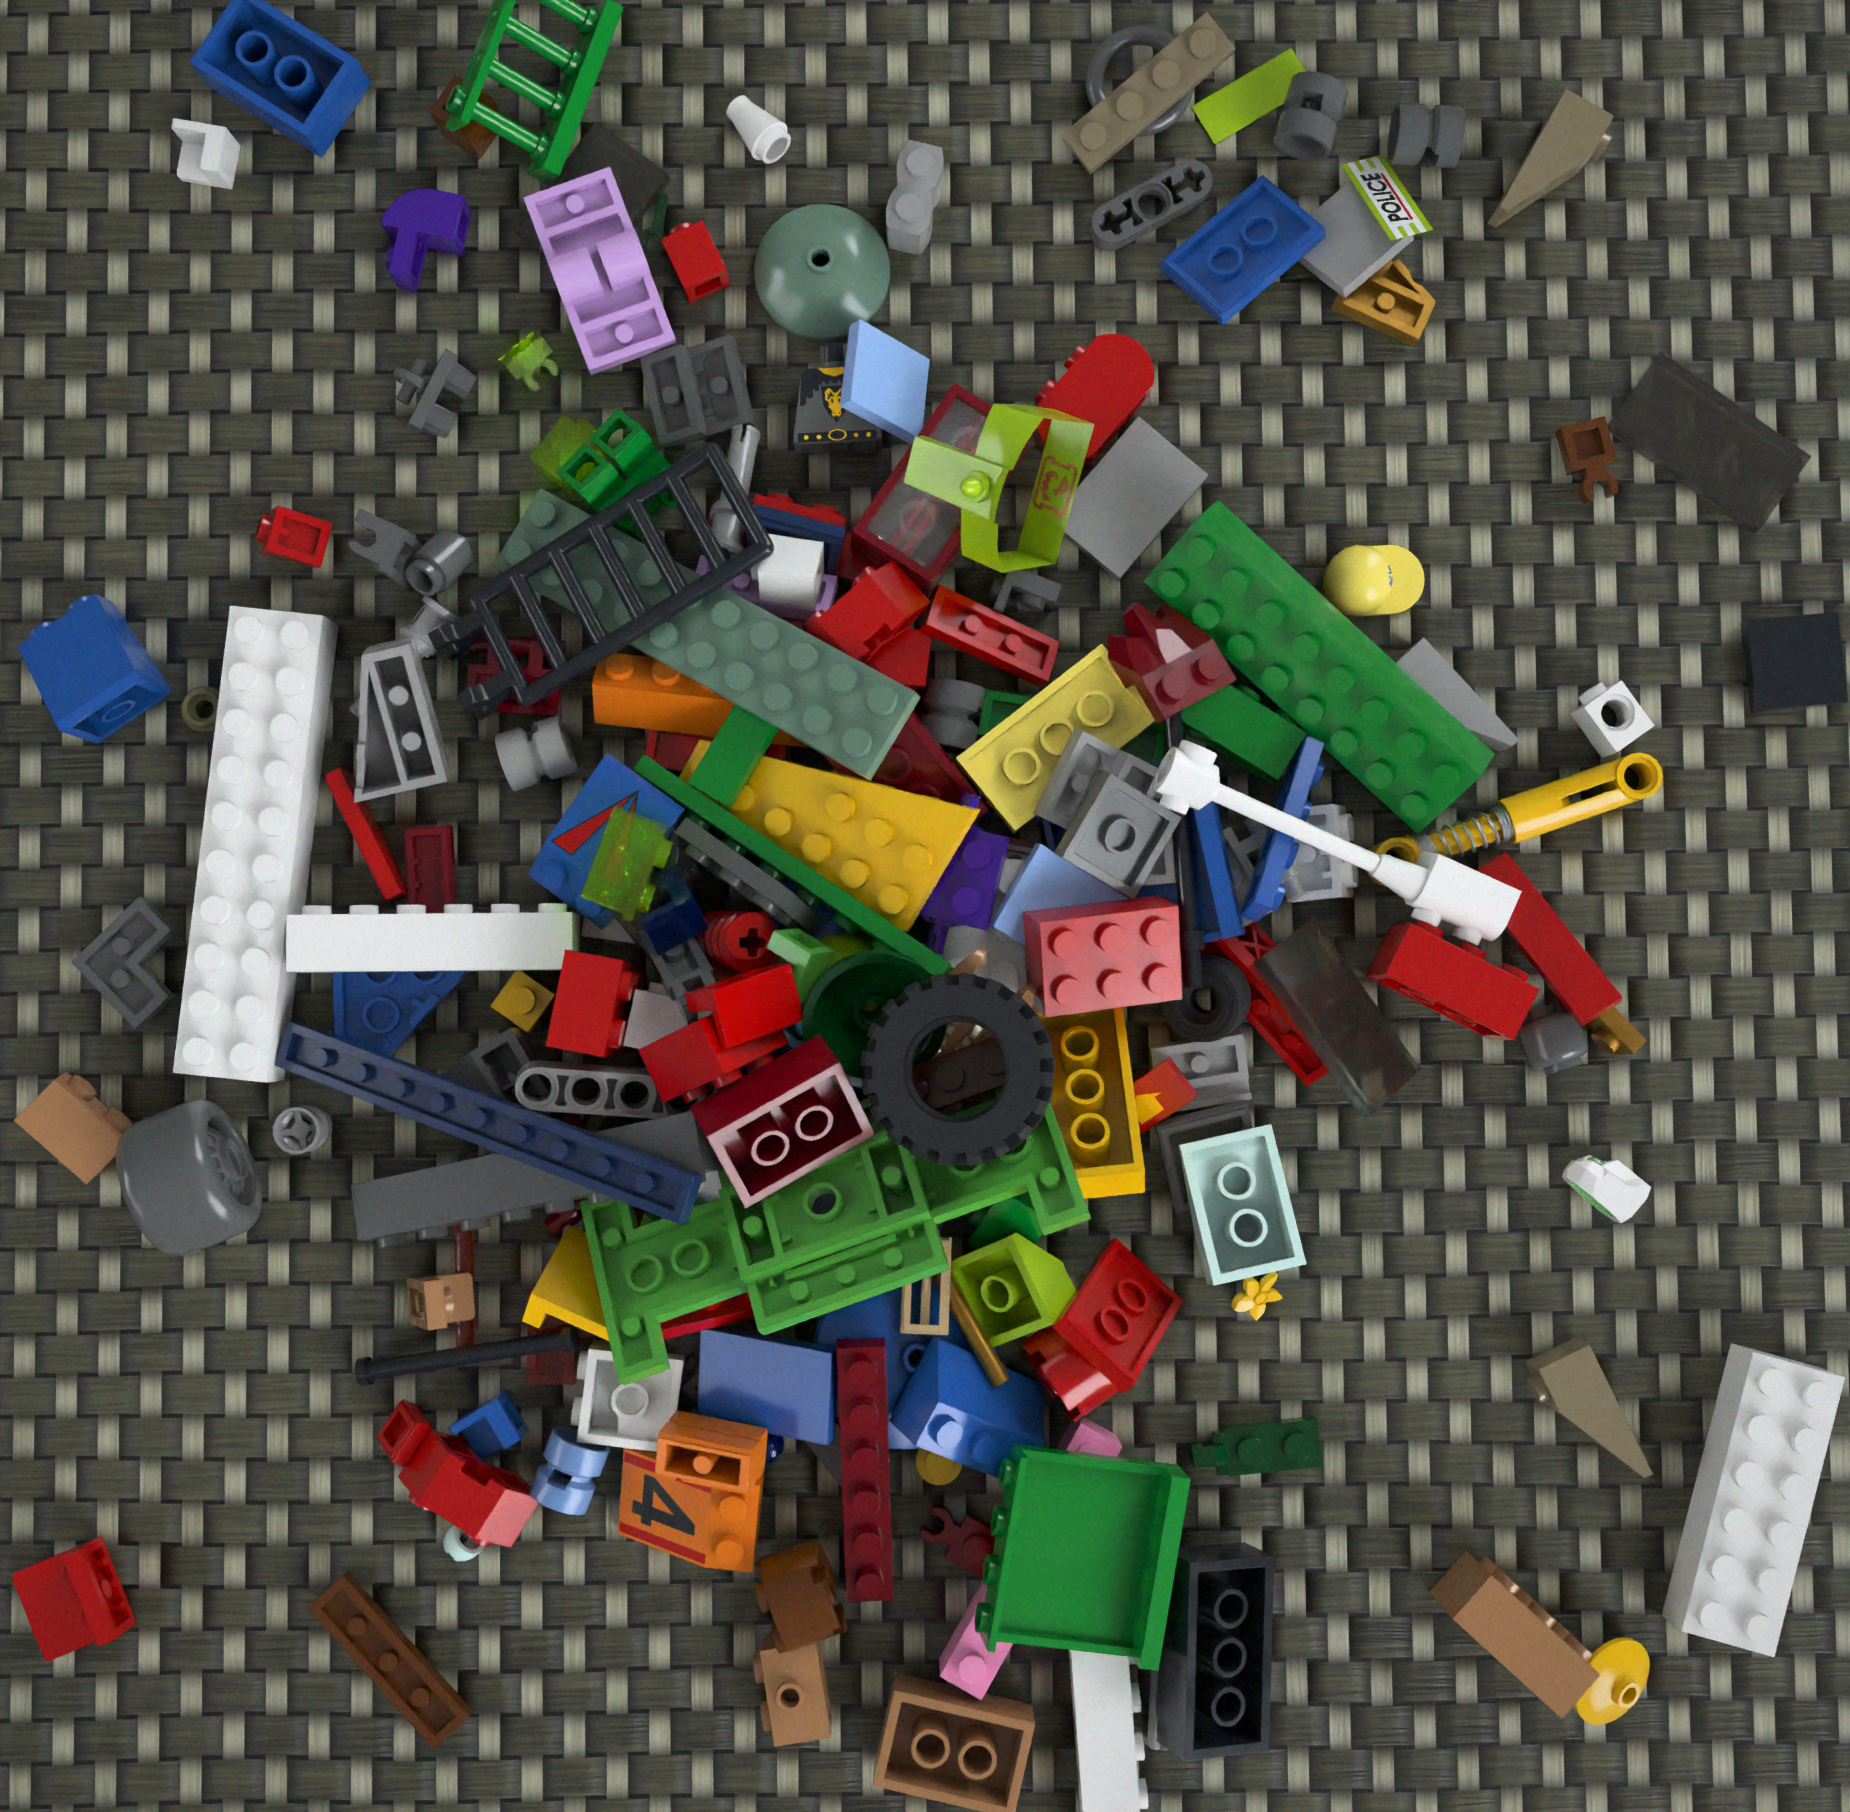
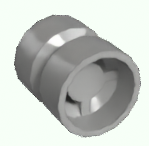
M559 715L533 722L532 729L529 732H526L521 727L495 734V744L502 769L510 787L515 792L540 784L543 775H547L554 780L576 773L578 770L568 733Z

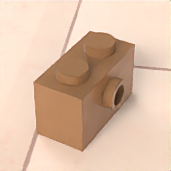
M65 1072L54 1079L14 1121L87 1185L116 1157L120 1137L132 1123L120 1110L114 1107L108 1109L95 1097L97 1094L96 1090L88 1081L78 1075L72 1077L68 1072Z
M772 1635L763 1637L760 1653L753 1654V1666L756 1683L765 1684L767 1701H761V1719L764 1732L772 1730L774 1747L831 1738L833 1719L821 1642L819 1641L794 1651L779 1654Z

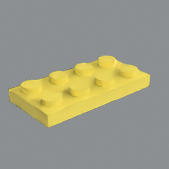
M1100 644L956 757L955 762L1014 834L1037 816L1033 812L1074 728L1080 729L1118 749H1122L1156 721L1135 685L1125 689L1108 660V650L1103 644Z

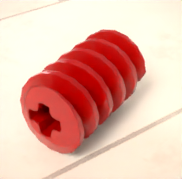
M732 910L709 911L697 919L691 930L712 968L747 972L761 966H768L776 956V953L766 947L773 931L777 930L771 919L761 913Z

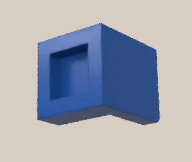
M506 1390L458 1418L449 1426L453 1435L460 1431L463 1432L471 1448L480 1459H484L502 1447L504 1449L521 1440L529 1431Z

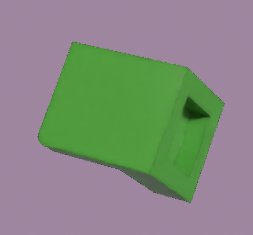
M800 928L774 930L766 947L781 956L779 964H791L800 1003H804L809 989L820 974L829 967L836 952Z

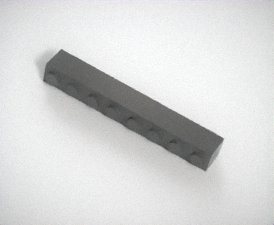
M692 1111L593 1132L702 1174L700 1183L707 1182L705 1173L722 1170L720 1162ZM499 1153L351 1185L358 1241L377 1240L378 1248L407 1244L406 1235L419 1233V1240L447 1236V1227L459 1224L461 1231L490 1227L489 1218L497 1216L503 1217V1223L532 1218L531 1209L545 1207L546 1214L565 1212L575 1209L574 1200L588 1198L589 1205L617 1201V1199Z

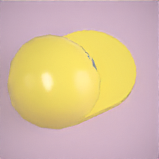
M1355 545L1344 548L1331 559L1324 571L1322 585L1328 601L1346 615H1391L1404 612L1417 602L1423 592L1425 577L1419 560L1405 548L1395 545Z

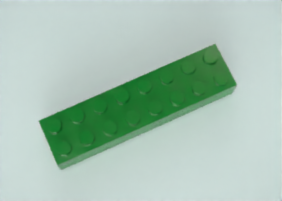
M1219 500L1195 520L1144 580L1168 605L1212 637L1221 653L1308 734L1314 739L1324 742L1323 747L1417 834L1482 776L1495 755Z

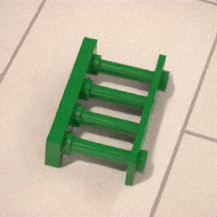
M494 0L462 84H457L448 97L445 110L450 112L445 128L455 132L468 125L470 119L528 151V157L532 159L528 175L542 183L559 177L624 8L613 0H603L592 7L587 6L586 8L572 0H536L577 25L576 31L581 34L576 47L570 50L511 16L516 0ZM503 33L561 67L560 73L565 76L559 91H549L494 58ZM486 77H490L545 110L544 115L549 117L543 133L539 132L536 135L480 103L478 98Z

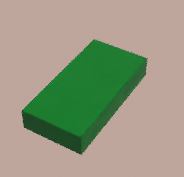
M734 705L687 783L731 809L779 729Z

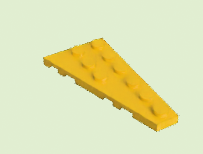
M699 740L679 776L681 780L686 783L689 781L711 745V740ZM763 755L731 809L705 795L903 932L909 931L981 810Z

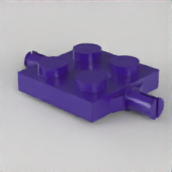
M961 792L959 805L978 808L981 797ZM974 822L972 823L919 913L920 917L927 922H931L925 947L934 953L943 955L949 927L968 926L988 931L1010 838L985 832L980 827L974 825Z

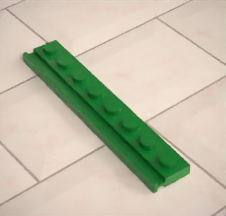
M645 754L633 770L639 776L686 810V813L683 815L684 819L687 817L706 831L711 827L723 836L720 840L742 857L746 853L752 855L760 861L757 867L779 883L785 878L798 888L794 894L813 909L817 910L821 904L836 913L832 921L852 936H855L861 930L874 939L869 946L873 950L893 951L909 956L923 966L932 976L943 973L949 975L951 970L954 969L949 962Z

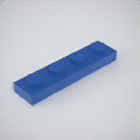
M1309 736L1302 741L1287 766L1274 808L1302 821H1307L1312 808V802L1306 799L1310 787L1314 788L1319 782L1325 766V762L1319 760L1324 742ZM1268 826L1240 916L1258 922L1270 910L1276 911L1286 890V885L1280 883L1284 869H1289L1292 866L1299 849V843L1294 842L1293 837Z

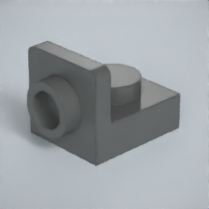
M1023 569L1008 572L1006 577L997 574L988 600L995 602L993 610L1000 614H1003L1010 594L1019 596L1017 602L1031 610L1042 612L1044 607L1053 610L1063 585Z

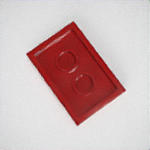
M1114 1237L1104 1246L1052 1328L1124 1394L1136 1383L1183 1300Z

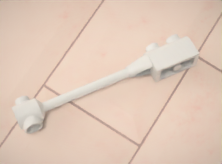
M1181 740L1178 748L1172 747L1164 756L1157 770L1153 790L1162 794L1159 802L1160 805L1186 815L1189 807L1200 810L1211 801L1216 802L1369 871L1371 876L1402 897L1406 904L1414 907L1411 914L1412 918L1422 920L1438 927L1441 920L1455 926L1452 936L1475 946H1479L1482 938L1493 941L1499 937L1505 929L1522 892L1441 854L1421 851L1416 864L1387 854H1375L1220 784L1219 767L1214 765L1217 754L1192 742Z

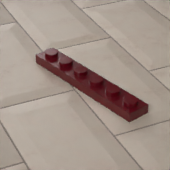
M885 1337L837 1339L846 1601H891L894 1598Z

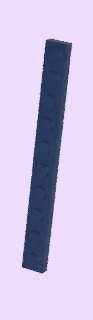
M287 1022L275 1063L277 1067L678 1224L689 1222L702 1178L700 1173L304 1022Z

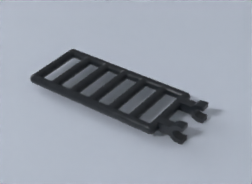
M708 442L472 591L468 596V603L472 612L453 624L442 625L428 633V636L434 648L439 652L444 649L447 657L451 660L464 653L470 643L483 635L485 636L502 672L483 684L471 686L457 694L463 709L467 712L473 710L476 717L483 720L497 709L498 704L513 695L521 706L527 707L534 704L773 554L774 545L722 449L717 443ZM707 465L711 468L752 543L751 546L730 559H727L685 481L686 478ZM667 490L670 491L712 569L688 585L645 504ZM630 515L671 593V596L648 610L606 531L607 528ZM588 540H591L632 619L610 634H607L567 556L569 552ZM550 564L592 644L570 659L567 658L528 578ZM511 589L552 670L531 683H528L489 604Z

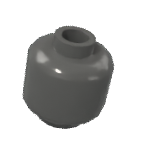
M1553 1003L1528 1012L1530 1021L1521 1025L1518 1037L1527 1061L1533 1069H1544L1547 1076L1583 1064L1580 1057L1588 1051V1043L1582 1027H1580L1568 1010L1557 1011Z

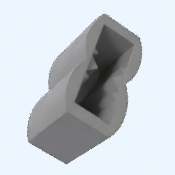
M909 140L902 148L897 161V186L892 191L886 207L887 244L890 249L915 255H921L926 249L932 234L933 209L940 199L943 188L944 158L941 147Z

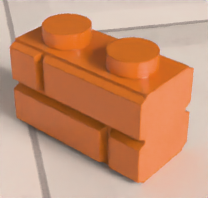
M676 1410L669 1419V1423L667 1422L659 1431L655 1466L656 1476L673 1480L680 1478L683 1482L748 1495L754 1487L755 1481H758L764 1471L768 1436L767 1428Z

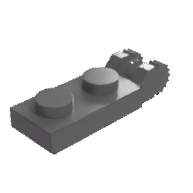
M678 914L639 930L637 933L640 943L672 1001L676 1000L682 1016L689 1025L699 1020L698 1012H689L684 993L717 981L713 968L682 914Z

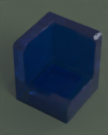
M677 869L660 877L672 901L640 918V923L658 956L709 929L692 893Z

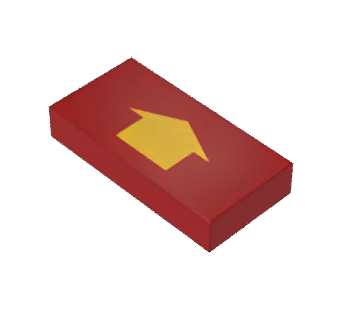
M1170 1056L1133 1081L1140 1135L1197 1096L1196 1091Z

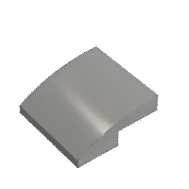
M1074 728L1033 813L1060 827L1068 829L1102 769L1112 773L1153 799L1156 793L1153 790V783L1158 768L1080 729Z

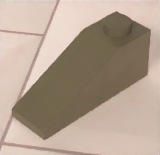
M1566 89L1549 113L1487 224L1496 228L1576 175L1589 158L1597 162L1612 138L1605 131L1614 115Z
M1572 1338L1525 1361L1532 1375L1526 1378L1528 1386L1540 1404L1545 1402L1550 1408L1643 1478L1653 1475L1589 1344L1577 1338Z

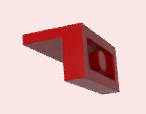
M790 963L761 966L684 993L689 1012L712 1011L722 1049H729L802 1021L803 1011Z

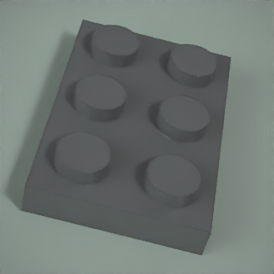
M687 817L675 831L677 835L689 844L684 850L686 854L700 863L703 868L723 883H728L735 888L739 894L757 907L760 906L770 913V916L786 928L793 929L798 924L807 932L813 934L823 921L818 914L788 888Z

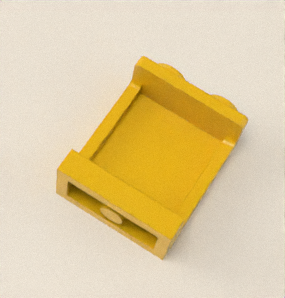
M569 1225L530 1295L522 1321L539 1329L546 1315L549 1314L609 1341L586 1232Z

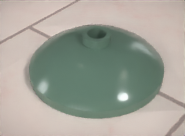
M815 204L795 209L781 217L771 226L763 237L756 253L754 278L757 293L764 309L779 326L805 339L827 341L848 336L849 326L859 319L869 323L876 316L888 293L890 261L881 236L866 219L844 207L830 204ZM820 255L826 256L829 262L823 267H818L813 264L815 257Z

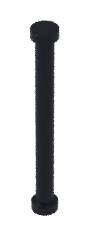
M567 1324L563 1325L560 1331L374 1361L371 1357L358 1358L356 1361L355 1376L360 1386L372 1385L376 1379L563 1349L567 1354L574 1353L579 1350L580 1337L577 1327Z

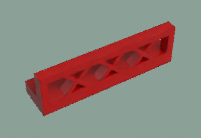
M1255 921L1244 927V941L1238 940L1235 936L1205 943V949L1200 950L1201 955L1212 954L1224 957L1236 964L1244 973L1251 990V1005L1246 1019L1307 1087L1335 1069L1360 1040V1037ZM1261 958H1265L1271 963L1276 976L1270 975L1262 966ZM1292 992L1298 993L1305 1001L1306 1010H1302L1294 1002ZM1324 1027H1328L1341 1041L1337 1048L1325 1036Z

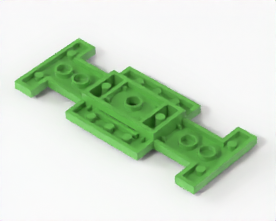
M1002 1088L995 1091L997 1097L1000 1094ZM866 1098L859 1102L875 1135L748 1208L744 1207L723 1168L718 1171L722 1187L718 1190L720 1198L693 1207L689 1222L678 1224L662 1218L638 1227L634 1207L630 1204L617 1200L589 1205L588 1199L581 1201L580 1207L617 1380L623 1385H627L670 1369L660 1323L746 1292L749 1294L757 1329L764 1336L950 1270L936 1224L1029 1192L1044 1236L1090 1220L1091 1216L1051 1102L1048 1103L1043 1118L1037 1127L1023 1142L1005 1154L979 1164L969 1166L939 1165L937 1162L922 1160L911 1155L909 1150L901 1145H896L886 1135L888 1132L881 1123H876L870 1112L872 1108L870 1100ZM996 1099L949 1116L967 1117L977 1114L989 1107ZM824 1193L836 1195V1203L832 1210L825 1214L813 1213V1203L818 1196Z

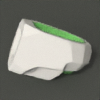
M1591 1155L1571 1160L1564 1169L1562 1176L1577 1193L1597 1210L1618 1223H1623L1634 1215L1647 1199L1651 1189L1646 1182L1619 1160L1601 1161Z

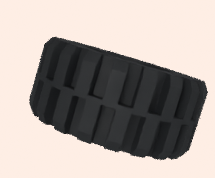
M960 972V974L947 975L946 973L930 976L931 979L921 983L914 982L903 989L904 993L895 1000L891 998L881 1009L883 1014L877 1023H872L867 1034L870 1037L866 1051L862 1050L861 1066H864L865 1080H861L863 1092L870 1100L872 1106L870 1112L876 1123H881L888 1132L886 1135L896 1145H901L909 1150L911 1155L922 1160L937 1162L939 1165L969 1166L983 1163L1014 1149L1025 1140L1043 1118L1054 1089L1055 1058L1053 1057L1052 1043L1047 1030L1031 1006L1004 984L991 978L987 979L970 973ZM954 1022L971 1023L988 1031L999 1043L1006 1061L1005 1082L996 1100L985 1110L967 1117L947 1116L932 1109L919 1095L912 1072L914 1056L922 1040L934 1029Z

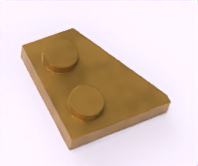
M1397 259L1395 262L1389 260L1345 299L1338 294L1331 310L1414 348L1436 301L1422 285L1413 281L1410 271Z

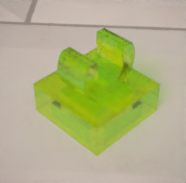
M535 331L498 359L510 375L516 380L522 377L524 383L534 391L540 389L532 376L533 370L536 367L545 366L547 371L554 377L558 374L556 364L547 358L553 350L543 337Z

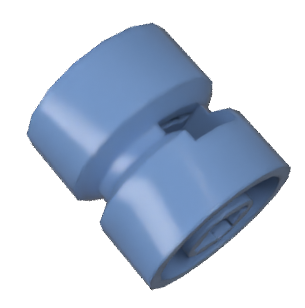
M554 1427L543 1453L548 1463L538 1467L529 1494L536 1502L555 1511L570 1515L585 1514L596 1488L592 1477L600 1476L610 1447L577 1442V1429Z

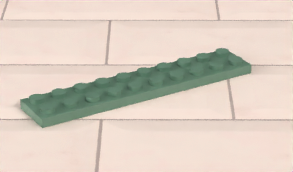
M540 488L492 566L501 573L591 517V515ZM612 526L607 528L606 531L647 610L671 596L646 545ZM591 540L569 552L567 556L606 632L610 634L632 620ZM676 562L687 585L702 576ZM551 564L528 578L535 592L576 614ZM724 587L718 588L629 644L870 781L921 698L910 688Z

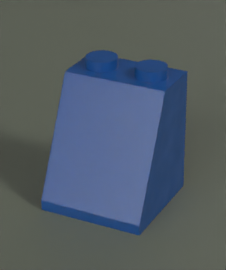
M94 594L93 596H83L72 602L67 608L68 612L54 622H45L35 627L29 633L30 638L18 645V648L60 732L98 744L172 694L173 690L114 603Z

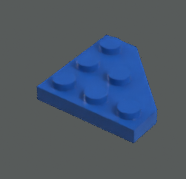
M470 971L333 972L334 1034L392 1056Z

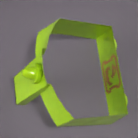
M993 404L981 432L975 455L926 436H915L903 483L961 508V550L963 556L1001 573L1056 564L1094 423L1055 409L1026 404ZM1043 418L1052 419L1017 551L998 552V524L995 522V517L1009 470H1013L1024 446Z

